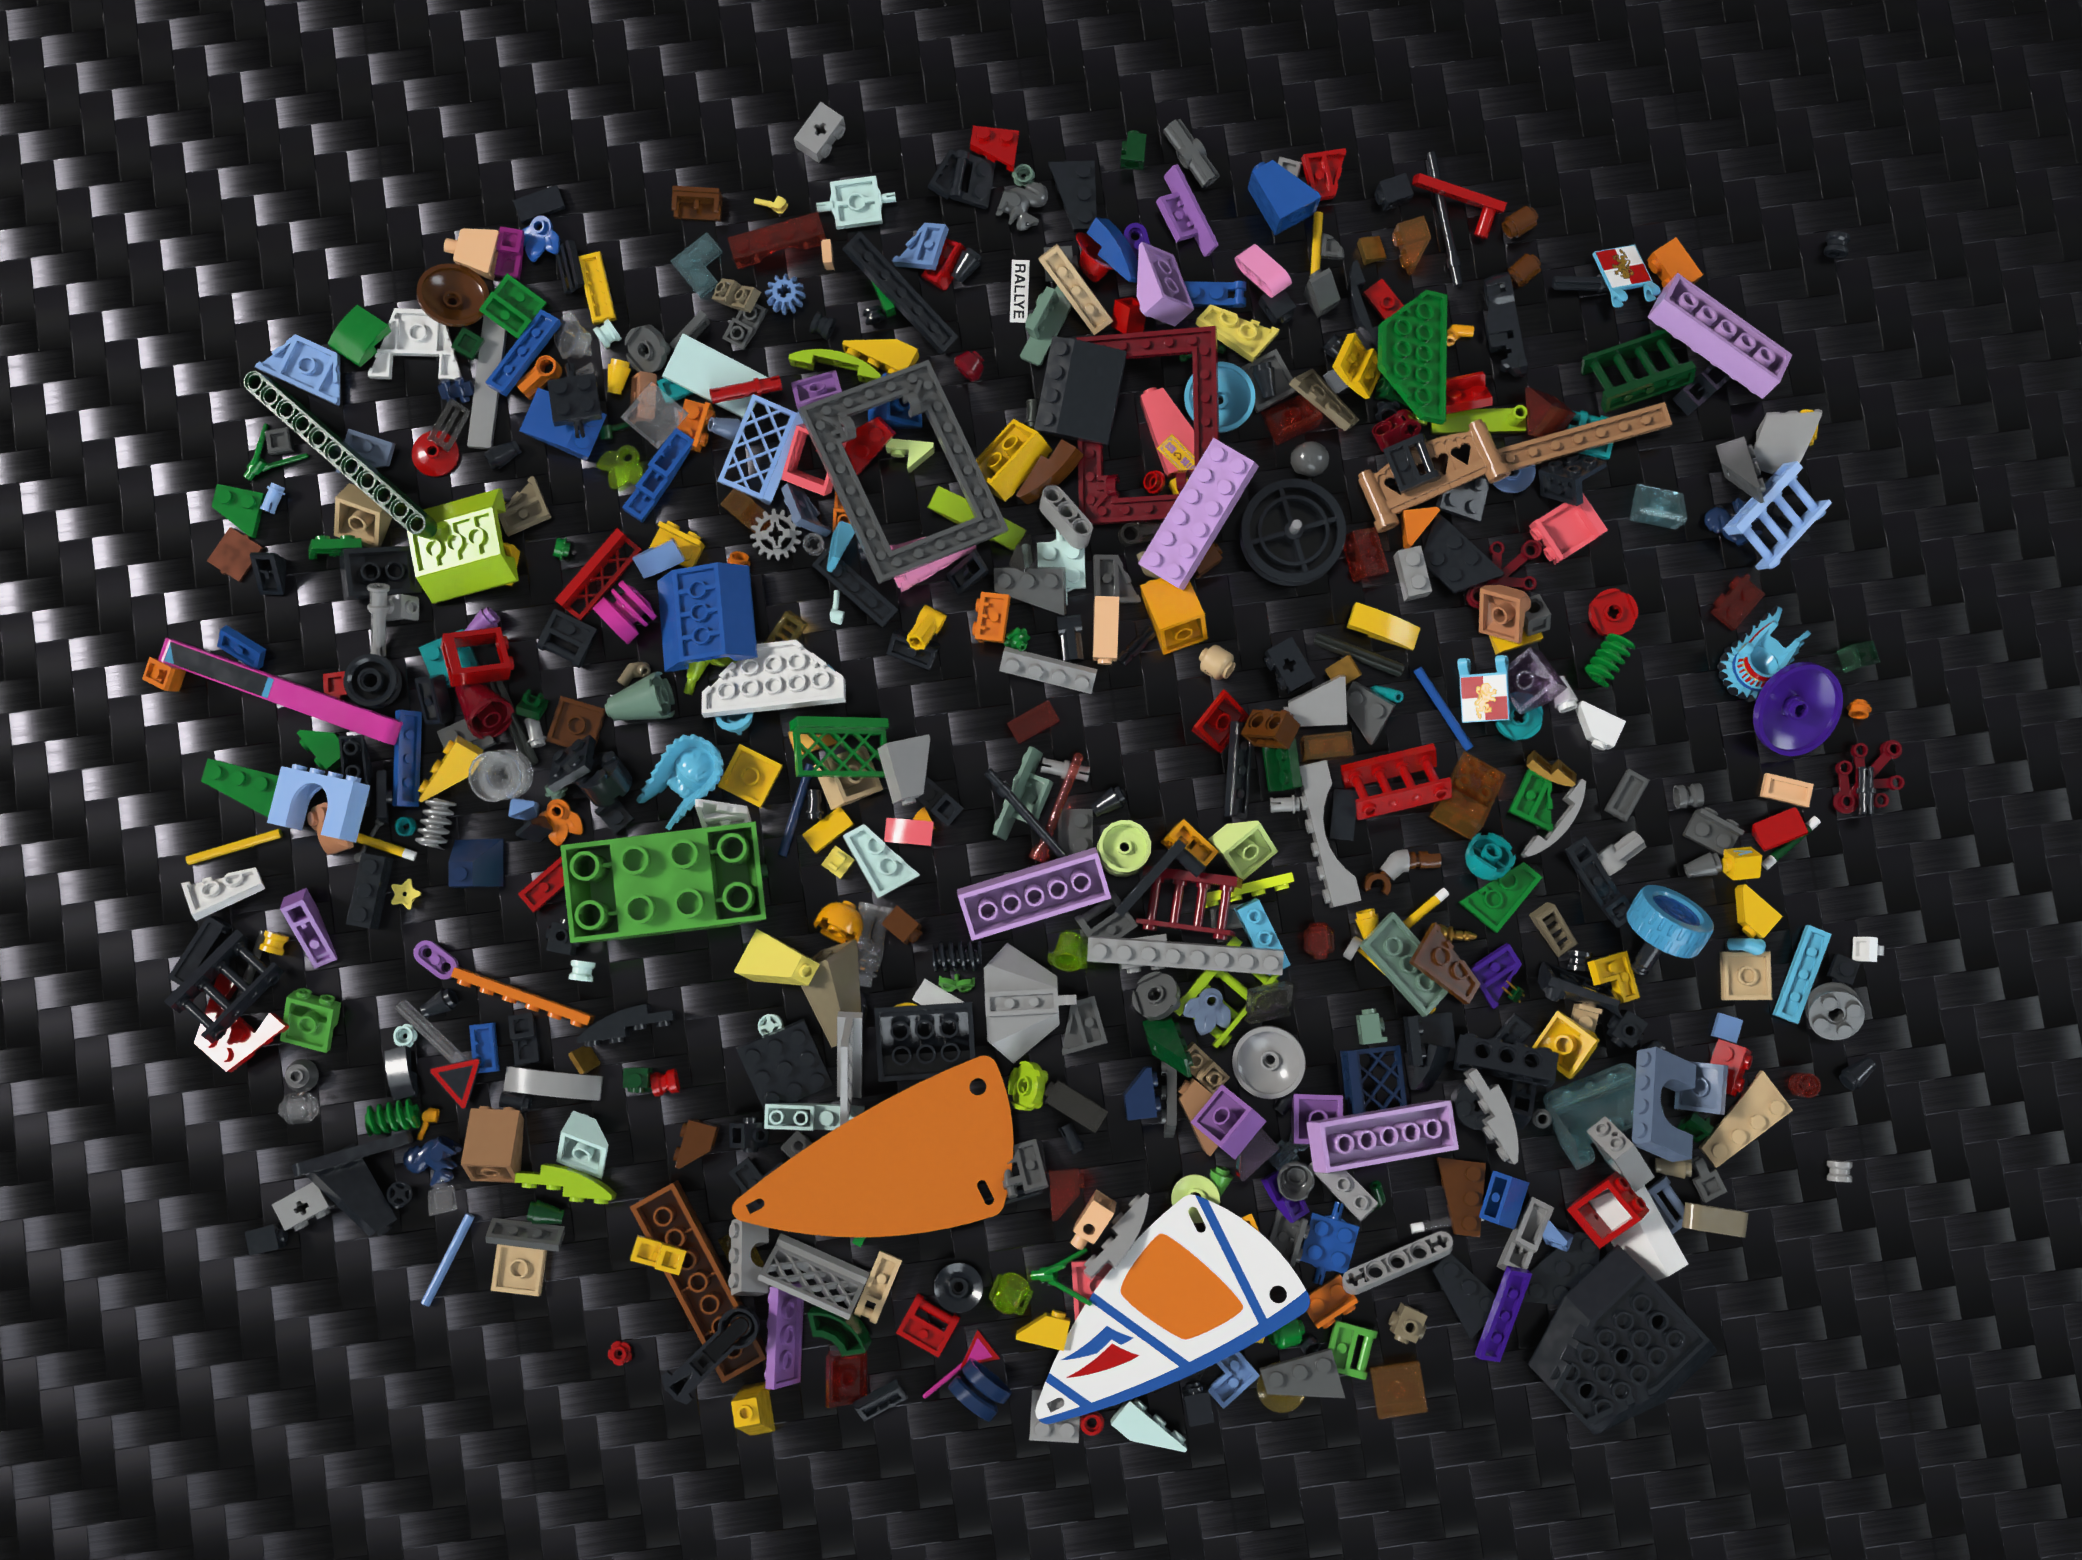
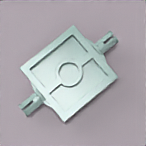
M876 176L830 182V201L816 202L818 213L832 211L835 217L836 229L840 230L883 224L881 214L883 203L896 202L895 192L881 194Z
M1057 529L1056 540L1037 543L1038 567H1065L1066 606H1068L1067 592L1074 589H1086L1085 548H1073L1060 535Z

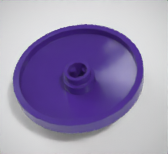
M1812 662L1790 664L1776 672L1761 689L1754 706L1753 724L1756 735L1761 743L1770 750L1784 756L1806 754L1820 746L1831 735L1841 716L1843 693L1838 679L1830 670Z

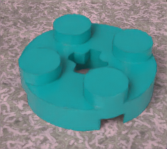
M1523 693L1509 694L1510 720L1495 721V725L1503 736L1512 741L1526 740L1534 736L1542 726V706L1532 695ZM1515 710L1518 713L1521 711L1524 713L1522 717L1523 723L1513 719Z

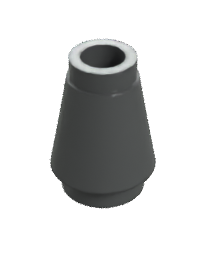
M1709 852L1688 864H1684V870L1688 878L1713 876L1723 870L1717 853L1711 854Z

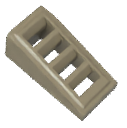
M1547 902L1529 914L1533 923L1557 957L1562 956L1578 944L1555 904ZM1553 921L1556 922V924H1554L1550 928H1547V925H1549ZM1559 929L1562 930V932H1560L1556 936H1552V934L1557 932ZM1567 937L1568 940L1559 946L1557 945V942Z

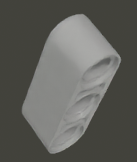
M1056 485L1046 486L1043 489L1039 504L1040 511L1073 548H1086L1093 530L1092 523L1060 487Z

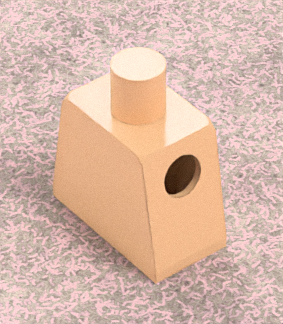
M463 228L460 230L458 240L445 239L444 252L454 254L453 260L456 264L465 266L476 272L479 276L494 281L498 257L496 246L499 231Z
M1096 1189L1075 1223L1073 1231L1076 1234L1071 1240V1244L1079 1250H1083L1088 1242L1095 1244L1113 1217L1117 1202Z

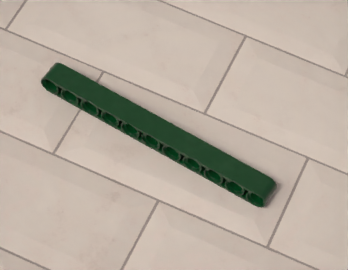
M251 371L245 376L244 387L407 531L424 539L432 538L436 534L437 523L432 517L276 381L257 371ZM423 522V523H424V524H423V527H422V529L420 530V525H421V523Z

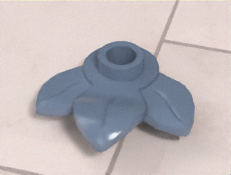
M1215 988L1204 989L1199 997L1192 998L1185 1004L1183 1015L1195 1018V1027L1200 1035L1211 1032L1216 1024L1223 1028H1228L1230 1025V1009L1223 1003V996L1220 991ZM1209 997H1215L1213 1004L1207 1003Z

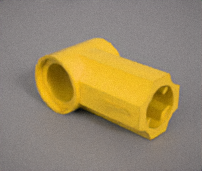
M925 604L917 617L916 624L907 636L906 641L910 644V647L915 650H924L933 635L938 634L947 615Z

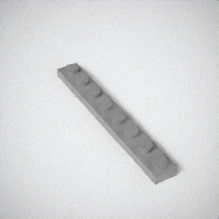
M1101 936L1088 937L1087 961L1270 975H1282L1283 949Z

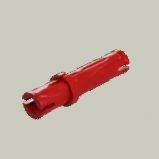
M777 375L765 379L753 378V381L720 388H711L709 392L712 404L749 397L753 394L761 397L765 393L782 391L780 376Z

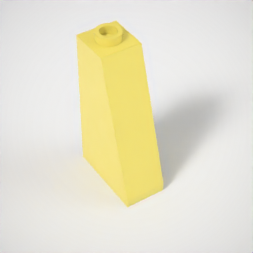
M756 929L734 972L755 982L809 986L820 964L775 937Z

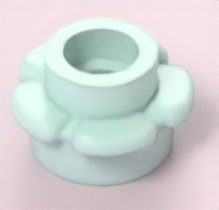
M410 1024L398 1026L393 1034L394 1042L397 1046L406 1045L408 1047L414 1044L413 1042L417 1040L418 1036L417 1031Z

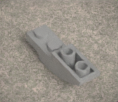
M1471 1068L1464 1072L1467 1078L1464 1082L1472 1093L1476 1092L1480 1098L1478 1104L1485 1114H1490L1482 1120L1485 1125L1483 1131L1491 1141L1495 1140L1499 1147L1496 1151L1504 1162L1508 1161V1163L1516 1164L1519 1154L1518 1135L1506 1097L1498 1084H1492L1488 1087L1476 1068Z
M1147 1193L1142 1197L1138 1194L1128 1204L1131 1208L1125 1214L1120 1212L1112 1220L1111 1223L1114 1226L1111 1228V1232L1116 1238L1110 1237L1101 1246L1103 1251L1098 1256L1093 1254L1084 1264L1086 1267L1084 1274L1090 1280L1107 1263L1116 1269L1119 1262L1132 1248L1139 1236L1146 1216L1149 1201Z

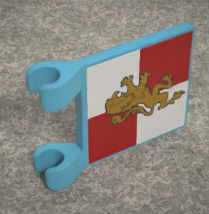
M1635 244L1595 251L1592 254L1610 291L1613 307H1623L1622 302L1627 301L1628 296L1623 290L1643 287L1644 297L1648 302L1655 301V296L1660 294L1661 290L1658 285L1653 283Z
M1504 655L1495 657L1497 673L1471 675V660L1468 658L1458 659L1462 723L1510 720L1508 657Z

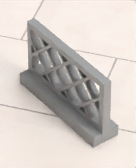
M838 1011L837 1097H840V1126L849 1121L853 1098L862 1097V1012Z
M781 1233L757 1280L849 1320L870 1272ZM792 1269L794 1275L787 1276L784 1270ZM776 1271L779 1277H773L766 1273ZM814 1279L817 1285L809 1286L806 1280ZM799 1281L802 1287L793 1286L791 1282ZM837 1289L840 1295L832 1296L829 1290ZM821 1291L825 1297L820 1298L814 1292ZM844 1301L848 1310L838 1306L836 1302Z

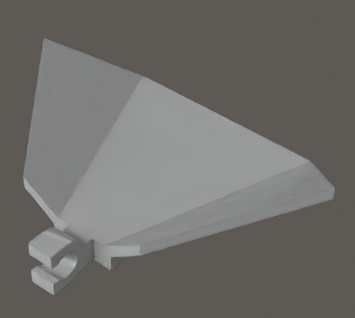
M1006 943L984 967L987 1041L1014 1064L1060 1025L1059 1005L1077 1004L1076 995L1058 996L1057 976L1009 943Z

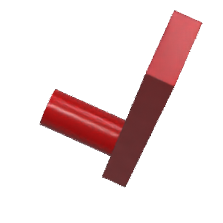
M1421 173L1414 175L1411 183L1413 186L1481 208V215L1474 235L1484 239L1488 238L1495 214L1504 212L1507 202Z

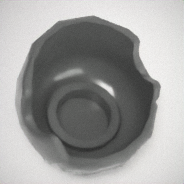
M1304 442L1296 446L1291 453L1290 463L1297 474L1315 477L1323 474L1328 467L1329 453L1318 442Z
M1300 1161L1284 1164L1277 1176L1279 1192L1286 1199L1294 1202L1306 1199L1315 1183L1311 1168L1306 1163Z

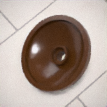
M440 264L431 267L420 277L416 291L420 307L430 318L438 323L453 327L468 326L480 320L484 314L479 309L489 296V290L484 280L473 270L458 264Z

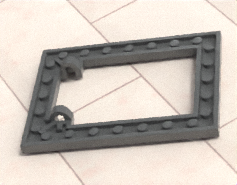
M929 360L799 407L798 412L879 584L1007 533L1009 530ZM901 398L904 404L908 402L910 404L908 411L910 418L924 412L926 413L975 518L892 551L842 443L857 437L856 427L850 416Z

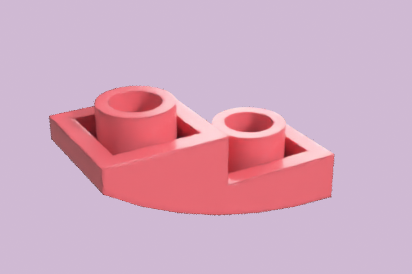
M887 818L884 842L931 846L934 822Z

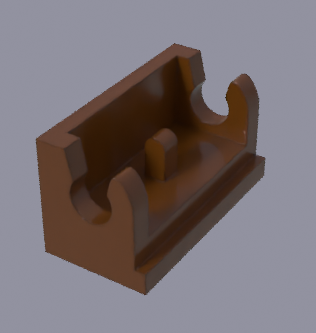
M672 186L674 219L721 222L723 196L719 188Z

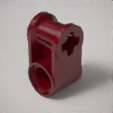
M1399 410L1373 427L1372 433L1382 452H1384L1383 449L1420 433L1421 424L1418 420L1413 419L1414 417L1410 410Z

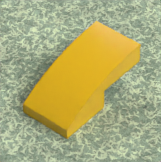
M637 1235L630 1261L679 1275L686 1250Z

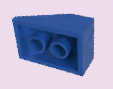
M538 388L519 431L586 461L589 458L607 414L602 413V419L583 424L585 437L582 438L580 434V438H576L574 426H554L549 391Z

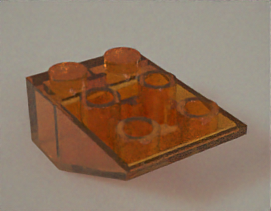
M1464 751L1450 775L1452 798L1437 801L1429 817L1471 840L1483 827L1506 774Z

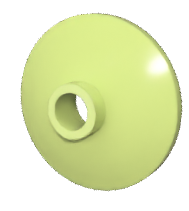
M1187 1175L1181 1178L1172 1190V1205H1175L1183 1197L1193 1195L1194 1193H1199L1202 1198L1220 1205V1194L1216 1185L1209 1178L1202 1175ZM1189 1208L1188 1213L1192 1222L1202 1223L1203 1220L1197 1208Z

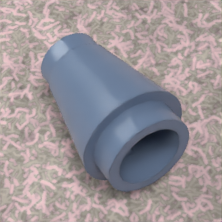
M711 417L708 422V431L733 442L741 422L739 419Z

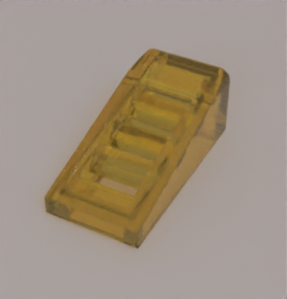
M785 611L765 643L779 642L775 639L777 636L784 641L798 640L808 623L793 612ZM788 620L797 625V629L787 624ZM784 628L785 630H787L788 632H790V633L793 634V635H792L791 638H790L789 636H787L786 634H784L781 630Z

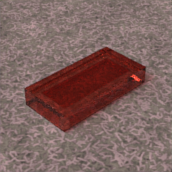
M1049 700L1011 720L1007 725L1017 743L1021 744L1060 722V719Z

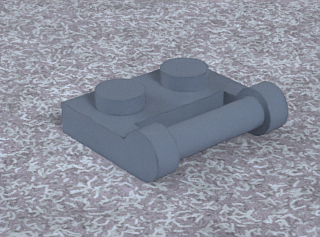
M1663 1176L1656 1180L1647 1190L1671 1234H1674L1682 1228L1685 1206L1669 1185L1671 1183L1667 1176ZM1661 1190L1679 1214L1678 1219H1674L1657 1195Z

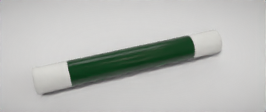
M1813 816L1805 823L1808 834L1821 823L1816 816ZM1807 835L1780 845L1762 861L1761 865L1768 870Z

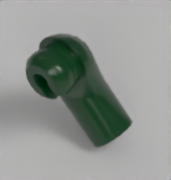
M1378 1180L1370 1183L1372 1192L1370 1195L1378 1202V1206L1374 1210L1379 1209L1386 1201L1382 1184Z

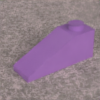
M307 888L285 896L280 910L314 969L337 960L336 952L319 909Z

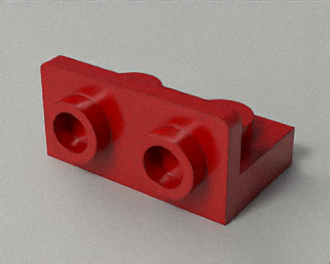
M1483 371L1446 378V414L1493 405V397L1485 386V373Z

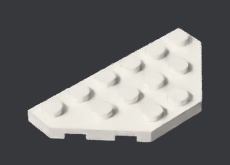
M797 640L757 644L758 658L741 660L736 663L731 662L719 674L720 678L711 687L708 686L702 692V715L704 718L843 703L846 702L845 679L840 673L827 666L822 659L805 649Z

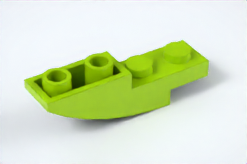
M545 1163L541 1165L540 1172L519 1171L515 1174V1183H522L523 1188H537V1184L546 1185L548 1190H561V1186H563V1197H570L569 1201L584 1202V1198L594 1199L596 1204H608L609 1200L615 1199L617 1194L599 1179L582 1171L559 1164Z

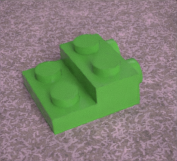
M306 988L294 990L286 998L283 1021L290 1027L284 1033L281 1032L280 1041L327 1053L331 1048L334 1027L338 1024L341 1002L335 1001V997L328 994L321 995L320 997L312 995V991Z

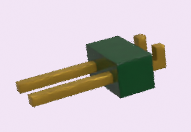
M1506 981L1513 989L1511 992L1504 987L1502 989L1509 994L1508 998L1511 1001L1520 1003L1519 998L1521 995L1525 996L1523 994L1524 990Z

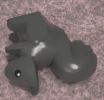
M1037 182L1027 184L1025 189L1016 187L1004 190L996 215L1000 216L1003 212L1010 215L1008 224L1011 225L1017 220L1016 227L1020 231H1024L1031 226H1037L1039 220L1027 212L1029 207L1040 208L1047 203L1048 190L1043 184Z

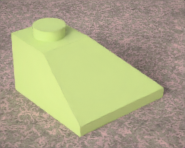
M1259 821L1226 824L1208 839L1212 846L1219 851L1218 855L1232 872L1243 880L1278 852Z

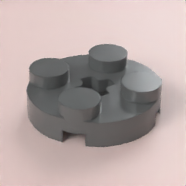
M648 324L633 328L625 338V345H628L629 352L626 353V357L636 371L652 373L664 367L667 355L670 354V345L665 342L663 335L654 326ZM644 345L648 347L649 353L647 354L644 352L646 349Z
M1156 971L1146 974L1138 981L1137 984L1139 986L1136 992L1133 991L1132 1002L1135 1009L1149 1021L1160 1020L1179 1009L1181 1004L1180 987L1170 975ZM1158 991L1161 996L1157 1000H1152L1151 998L1155 996L1154 993Z

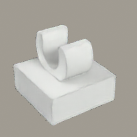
M1853 937L1852 960L1877 962V955L1884 956V946L1878 945V938Z

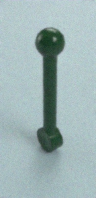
M1220 345L1217 348L1218 353L1225 354L1227 347ZM1192 354L1179 355L1180 362H1186L1189 358H1192Z

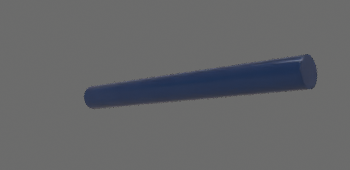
M806 763L804 770L812 771L814 765ZM812 777L801 778L778 855L787 857Z

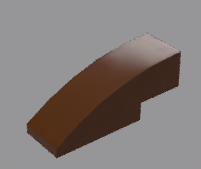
M1061 439L1049 459L1042 455L1040 456L1016 496L1027 505L1040 499L1043 489L1048 485L1058 486L1074 470L1084 455L1075 446Z

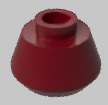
M966 351L954 358V365L962 375L973 382L978 381L984 369L982 364L984 359L976 351L972 353Z

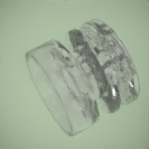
M517 750L488 751L479 754L472 761L468 780L471 789L479 798L485 801L498 802L520 797L527 792L533 781V769L528 758Z

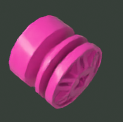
M621 580L618 585L625 593L620 595L613 588L611 592L616 601L612 603L603 597L593 607V610L623 641L629 644L639 634L633 624L637 621L647 627L649 624L642 616L646 613L652 620L657 616L651 604L634 587Z

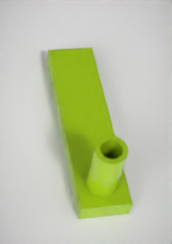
M1517 405L1515 408L1471 409L1446 414V421L1442 425L1430 422L1431 435H1451L1467 432L1470 429L1468 426L1470 423L1482 419L1486 423L1490 434L1525 433L1527 408L1523 405Z

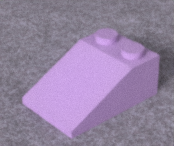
M1141 242L1139 244L1137 298L1140 310L1147 317L1176 326L1194 310L1175 257L1171 253Z

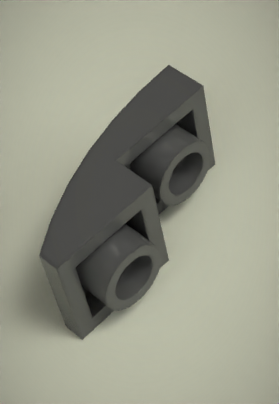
M755 303L751 313L739 310L736 318H732L722 339L744 350L756 333L768 310Z

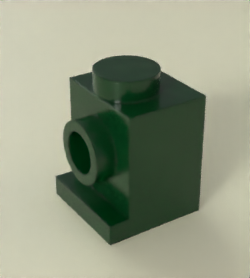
M1135 130L1128 132L1127 141H1122L1120 168L1143 170L1146 134Z
M653 1067L623 1068V1088H627V1092L631 1093L652 1092L650 1074L653 1073Z

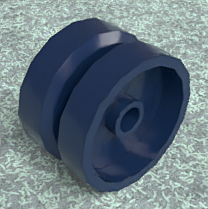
M970 1358L962 1368L965 1377L956 1376L948 1388L964 1406L980 1418L990 1422L998 1412L995 1402L1004 1404L1012 1394V1391L986 1366Z

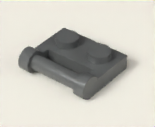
M1114 890L1110 892L1111 899L1101 901L1081 915L1079 913L1074 917L1087 938L1089 936L1121 938L1138 926L1127 911L1123 917L1115 912L1090 929L1087 924L1089 921L1112 905H1115L1117 908L1121 903Z

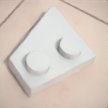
M695 799V808L702 828L751 822L747 806Z

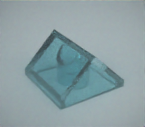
M1637 484L1630 520L1677 529L1687 520L1683 493Z

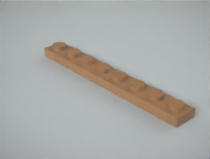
M1663 402L1497 450L1503 463H1507L1510 471L1664 429L1670 427L1672 422L1666 404Z

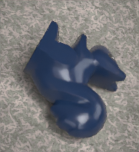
M1736 498V501L1732 502L1735 514L1747 502ZM1721 507L1710 509L1705 514L1704 519L1705 525L1710 531H1714L1716 534L1721 532L1727 540L1736 543L1738 547L1749 542L1743 534L1728 535L1723 529L1735 515L1730 516L1727 510ZM1756 518V519L1751 523V525L1754 524L1755 521H1757L1759 518ZM1753 530L1757 536L1763 534L1761 530Z
M439 1136L437 1139L426 1142L422 1148L418 1145L413 1148L410 1147L403 1156V1162L405 1167L412 1173L424 1172L430 1166L434 1170L430 1186H434L437 1183L449 1182L454 1178L451 1169L457 1167L458 1164L451 1159V1156L455 1155L456 1152L462 1151L463 1147L448 1137Z

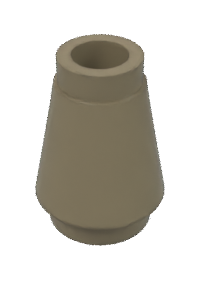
M1655 1158V1173L1682 1179L1691 1177L1692 1159L1671 1162L1664 1158Z

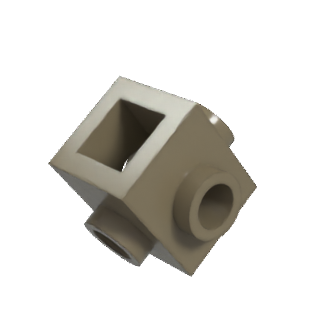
M1401 1302L1397 1312L1393 1311L1389 1319V1325L1391 1326L1389 1330L1395 1334L1394 1338L1402 1343L1408 1344L1409 1341L1417 1343L1418 1338L1422 1339L1425 1334L1426 1325L1424 1324L1428 1316L1424 1312Z

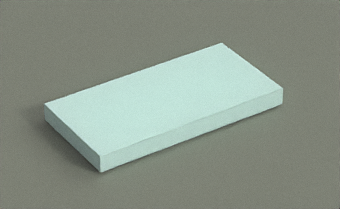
M682 334L662 375L663 378L712 402L709 392L711 388L753 381V378H768L685 334ZM752 396L715 404L743 418Z

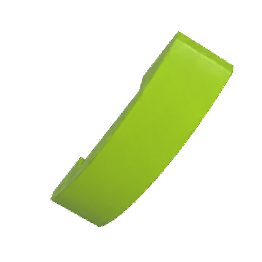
M809 349L789 354L788 358L791 366L814 371L816 362L858 371L859 381L865 383L881 377L872 366L863 360L839 351Z

